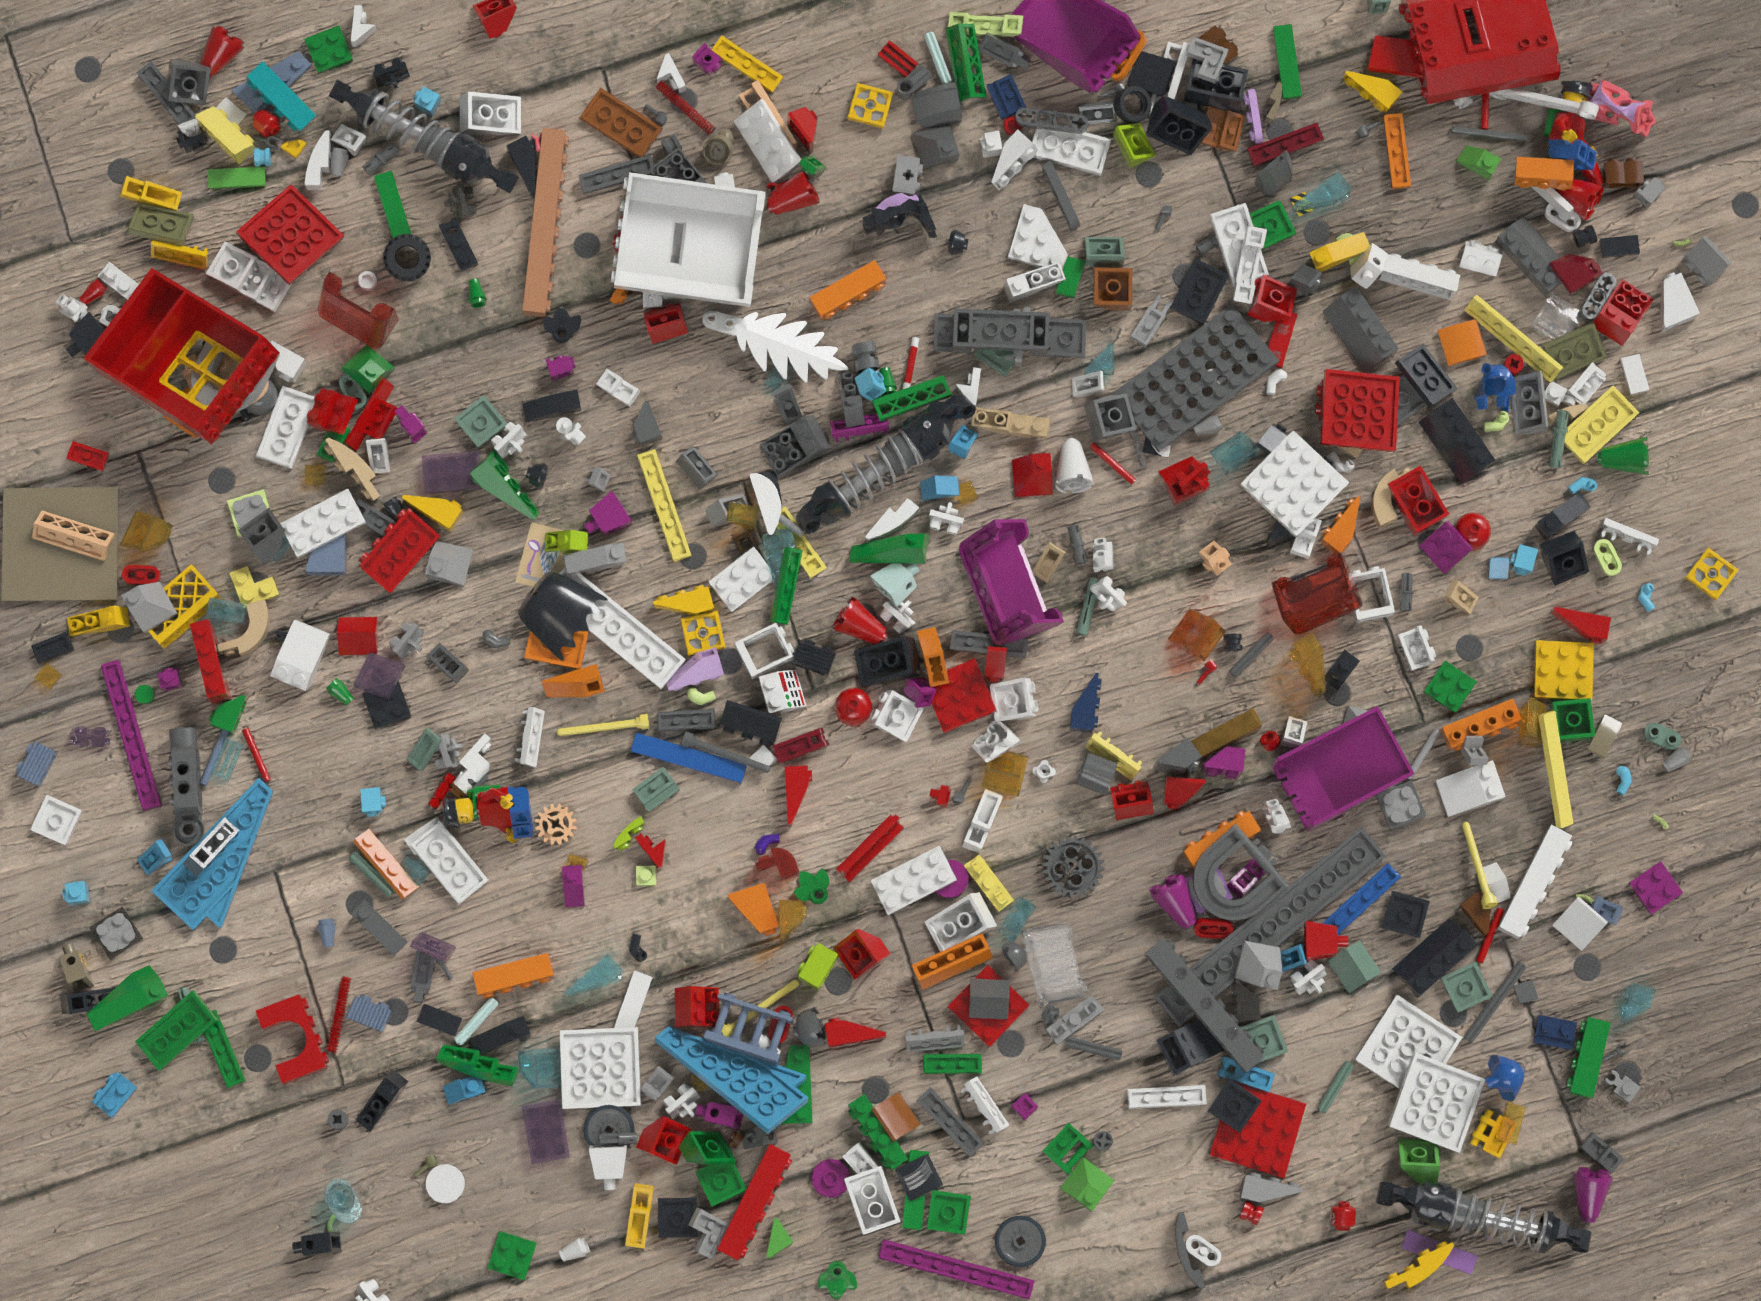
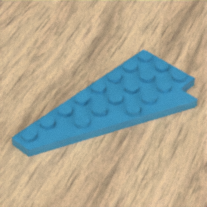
M260 778L250 786L201 840L151 890L192 930H195L207 917L220 929L223 927L273 795V791ZM226 818L239 831L196 877L182 863L215 827Z
M667 1027L655 1037V1042L767 1134L808 1102V1097L797 1089L806 1081L805 1074L707 1042L703 1038L672 1027Z

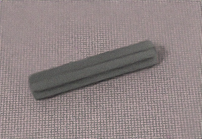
M1266 632L1229 670L1230 674L1237 678L1273 641L1274 637L1269 632Z
M1067 1037L1065 1046L1068 1048L1115 1060H1120L1122 1057V1050L1073 1037Z

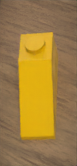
M1362 232L1327 244L1309 252L1316 270L1323 272L1363 254L1370 244L1365 233Z
M411 495L402 496L403 502L450 532L464 514L462 509H460L462 506L454 500L449 502L446 499Z

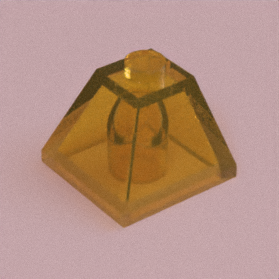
M135 511L120 546L145 552L166 543L171 535L173 525L157 516Z
M779 900L781 943H785L803 924V918H807V906H803L802 901Z

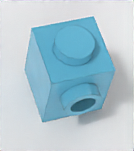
M424 86L421 91L418 90L413 99L416 109L433 117L442 102L439 94Z
M868 367L855 377L860 395L871 402L886 392L883 383L884 378L878 371Z
M1519 544L1516 553L1512 552L1510 558L1511 570H1515V573L1519 575H1530L1533 571L1538 549Z
M380 787L360 789L362 813L364 815L367 814V817H377L379 813H383V808L386 807V798L382 796Z
M85 881L65 884L62 894L64 901H67L69 905L90 903L88 884Z

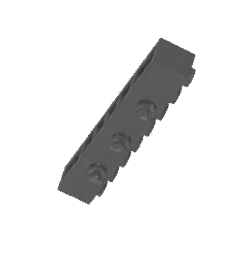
M1162 938L1146 951L1144 955L1241 1070L1247 1073L1264 1058L1262 1055L1264 1051L1258 1044L1254 1045L1250 1041L1251 1036L1245 1029L1241 1030L1237 1025L1239 1022L1233 1014L1228 1015L1224 1010L1226 1008L1224 1003L1220 999L1216 1000L1211 995L1213 993L1212 989L1207 984L1203 985L1200 982V975L1194 969H1189L1186 965L1188 961L1182 954L1178 956L1174 951V944L1169 939L1165 940Z

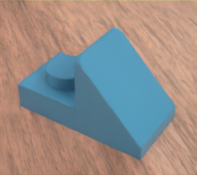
M962 425L948 446L949 451L965 459L979 433Z
M160 839L154 842L137 861L146 875H150L170 862L172 857L168 848Z
M473 1076L462 1080L458 1079L443 1086L449 1105L486 1093L482 1079Z

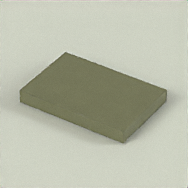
M138 202L128 227V234L183 246L193 222L194 214Z
M1593 322L1541 344L1543 351L1563 367L1555 380L1585 368L1592 362L1596 363L1607 358Z

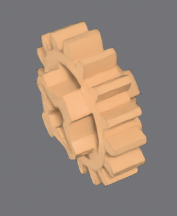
M551 804V809L548 810L544 807L545 812L538 813L541 818L535 820L539 824V826L535 827V830L541 831L538 836L539 838L545 837L544 843L550 840L551 846H554L555 842H558L559 846H561L562 840L568 843L567 837H574L572 830H577V827L573 826V824L577 820L571 819L574 813H567L569 809L567 806L562 809L561 804H558L557 808ZM558 812L556 816H549L551 813ZM566 817L569 821V828L564 825ZM557 821H559L561 828L555 827V829H553V825L551 822L556 823ZM544 822L548 824L547 832H545L543 828ZM555 834H563L560 837H554Z

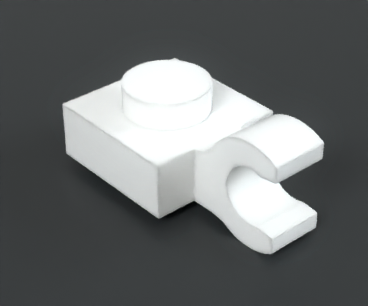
M1555 382L1549 383L1545 390V401L1556 407L1560 403L1567 407L1573 406L1577 399L1565 395L1568 389Z

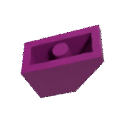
M582 865L562 866L565 907L585 906Z

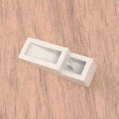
M329 130L323 133L311 154L305 177V187L307 190H322L323 172H330L331 133Z
M907 498L896 512L889 508L865 536V541L872 542L897 531L919 512V507Z
M985 789L962 847L979 854L981 853L1002 801V795Z

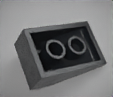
M901 636L854 650L861 688L902 681L922 675L915 638Z

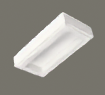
M1640 354L1621 358L1620 361L1630 395L1649 391Z

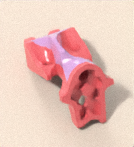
M1601 80L1600 84L1591 83L1593 89L1590 91V95L1593 98L1588 102L1594 103L1599 107L1594 120L1618 125V118L1620 117L1630 123L1631 131L1634 134L1639 133L1644 137L1648 136L1651 126L1656 123V119L1651 111L1653 101L1645 100L1641 102L1629 98L1630 94L1627 91L1606 80ZM1614 94H1620L1619 97L1613 98ZM1610 113L1614 114V116L1611 118L1607 117L1606 115Z

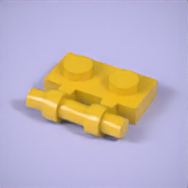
M1486 1109L1484 1115H1481L1479 1119L1480 1123L1476 1131L1474 1130L1471 1135L1472 1139L1469 1144L1477 1147L1479 1141H1482L1484 1145L1481 1150L1500 1159L1517 1123L1501 1115H1498L1496 1121L1491 1119L1494 1112ZM1487 1125L1492 1127L1488 1137L1483 1135Z

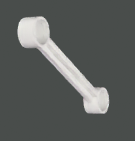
M1515 88L1489 93L1490 96L1496 99L1506 100L1508 98L1576 113L1586 119H1595L1599 109L1596 104L1588 101L1579 103Z

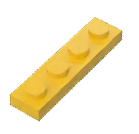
M722 35L711 49L723 61L753 81L758 80L761 86L771 93L776 90L783 80L782 75Z

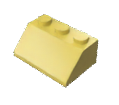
M213 106L198 113L195 118L200 128L239 165L254 152V140L248 134L244 136L240 132L241 128L234 121L231 123L227 120L228 115L222 109L217 110Z

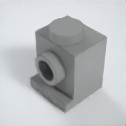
M1654 177L1651 182L1647 180L1636 191L1634 197L1648 208L1666 187L1661 179Z

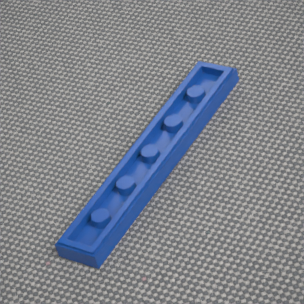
M636 733L631 752L741 784L747 768L746 765L727 758L686 748Z
M1387 863L1322 924L1337 926L1338 936L1399 880L1401 876Z

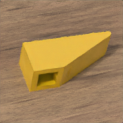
M1346 71L1343 76L1344 82L1349 87L1357 89L1360 96L1365 100L1369 99L1380 112L1387 113L1402 95V91L1386 79Z
M704 585L696 586L693 588V591L689 592L685 590L675 592V595L667 597V595L659 596L656 598V601H653L654 608L691 616L715 611L709 587H704Z
M110 606L67 617L69 636L113 631L130 626L127 607Z

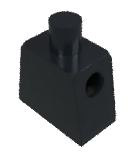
M90 312L69 333L74 342L66 350L72 358L81 351L86 356L104 332L102 326Z
M1344 649L1323 680L1336 690H1339L1360 660Z
M325 1232L301 1236V1241L293 1242L294 1254L302 1253L303 1256L342 1252L340 1233Z

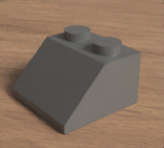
M1127 393L1093 400L1084 405L1094 442L1137 430Z

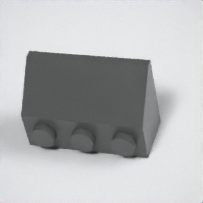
M1187 738L1157 759L1153 769L1156 772L1179 776L1185 773L1190 775L1197 770L1202 756L1189 738Z

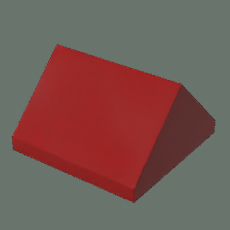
M339 617L337 627L339 656L378 655V617Z

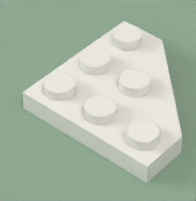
M1024 204L1008 259L1039 268L1059 262L1063 271L1068 254L1043 210Z

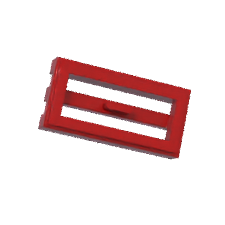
M890 40L878 53L882 60L903 77H907L918 66V62ZM889 48H892L895 52H897L900 56H902L906 61H908L912 66L908 65L905 61H903L899 56H897V55H896L894 52H892ZM885 52L888 53L891 57H893L902 66H904L908 71L905 72L896 63H894L891 59L884 55Z

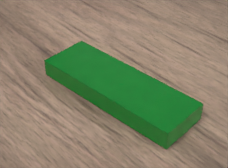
M923 1054V1074H982V1054Z

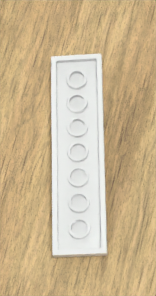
M564 567L559 574L600 593L608 599L607 601H595L600 614L587 615L586 622L589 631L662 690L686 659L580 573L567 575Z

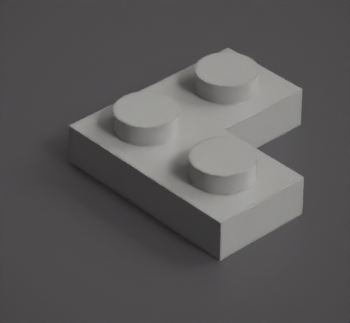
M1193 37L1186 56L1203 62L1198 78L1216 83L1229 49Z
M696 1208L688 1224L702 1232L694 1251L713 1260L729 1224L700 1208Z

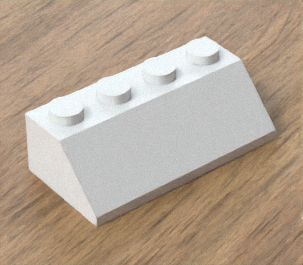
M1392 253L1390 255L1387 254L1384 269L1380 274L1379 280L1452 301L1457 292L1460 275L1450 269H1445L1444 271L1438 269L1436 265H1423L1418 260L1402 259L1400 255Z

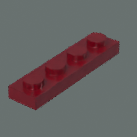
M1316 122L1247 148V152L1253 167L1275 160L1285 150L1291 154L1323 142L1324 137Z

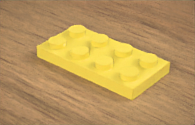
M1612 386L1567 427L1568 433H1566L1564 445L1585 464L1633 420L1639 412Z

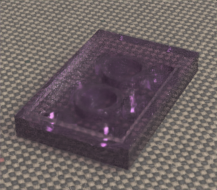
M479 451L422 455L424 493L435 494L482 490L480 485L474 483L470 474L472 469L480 462Z
M561 1100L522 1106L531 1164L570 1158Z

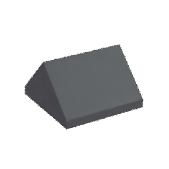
M970 979L969 1018L1008 1019L1009 980Z

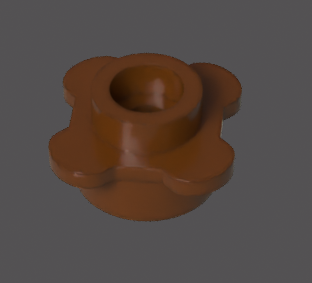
M741 1130L732 1133L728 1139L730 1141L729 1146L738 1147L745 1137Z

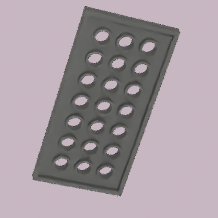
M1231 304L1112 393V396L1127 393L1135 424L1160 453L1277 365L1279 360ZM1227 326L1234 329V332L1230 335L1225 334L1223 331ZM1210 338H1217L1219 340L1218 345H1210L1208 342ZM1239 340L1246 343V346L1242 349L1235 346V343ZM1196 349H1202L1204 355L1196 357L1193 352ZM1222 352H1229L1231 357L1228 360H1223L1220 354ZM1255 355L1258 360L1255 363H1250L1247 357ZM1181 360H1187L1189 366L1181 368L1178 363ZM1208 363H1214L1216 369L1208 371L1205 366ZM1240 366L1243 371L1240 374H1235L1232 372V368ZM1166 371L1174 373L1172 379H1166L1163 375ZM1193 374H1198L1201 380L1199 382H1192L1190 377ZM1226 377L1228 382L1226 385H1219L1217 379ZM1152 382L1159 384V388L1155 391L1150 390L1148 387ZM1179 385H1183L1186 388V391L1182 394L1175 391V388ZM1205 388H1210L1213 394L1206 397L1202 394V391ZM1135 394H1143L1144 400L1141 402L1135 401L1133 398ZM1162 397H1169L1171 402L1168 405L1162 404L1160 402ZM1194 399L1198 402V405L1195 408H1190L1187 402ZM1148 408H1154L1156 414L1148 416L1145 411ZM1174 411H1181L1183 416L1180 419H1175L1172 413ZM1165 422L1168 427L1166 430H1159L1157 424Z

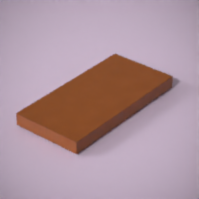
M601 87L579 117L581 121L638 158L645 156L663 130L661 126Z

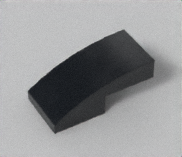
M423 1003L416 1022L451 1036H456L462 1018Z

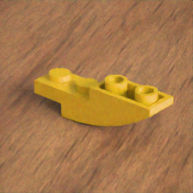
M1447 1241L1437 1244V1249L1431 1252L1429 1249L1419 1252V1257L1415 1259L1418 1266L1415 1267L1412 1264L1403 1268L1405 1272L1400 1275L1395 1272L1386 1276L1387 1280L1383 1282L1385 1288L1389 1289L1402 1282L1405 1283L1406 1288H1410L1426 1279L1448 1257L1454 1247L1453 1242L1448 1244Z

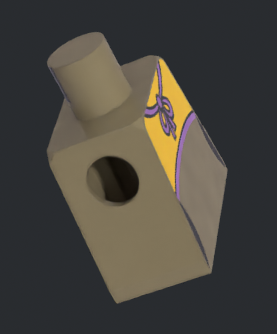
M73 944L63 946L64 955L60 957V961L69 986L75 992L94 986L82 954L75 950Z

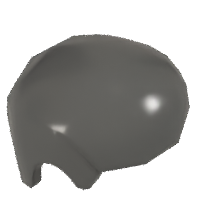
M1006 942L1002 946V953L1005 958L1010 962L1011 967H1016L1015 972H1018L1027 963L1026 951L1021 945L1014 942Z

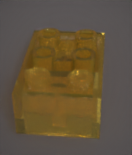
M1313 632L1292 644L1289 649L1291 652L1289 656L1293 663H1298L1301 668L1299 672L1303 679H1308L1311 684L1309 688L1313 695H1318L1320 699L1326 692L1323 648Z

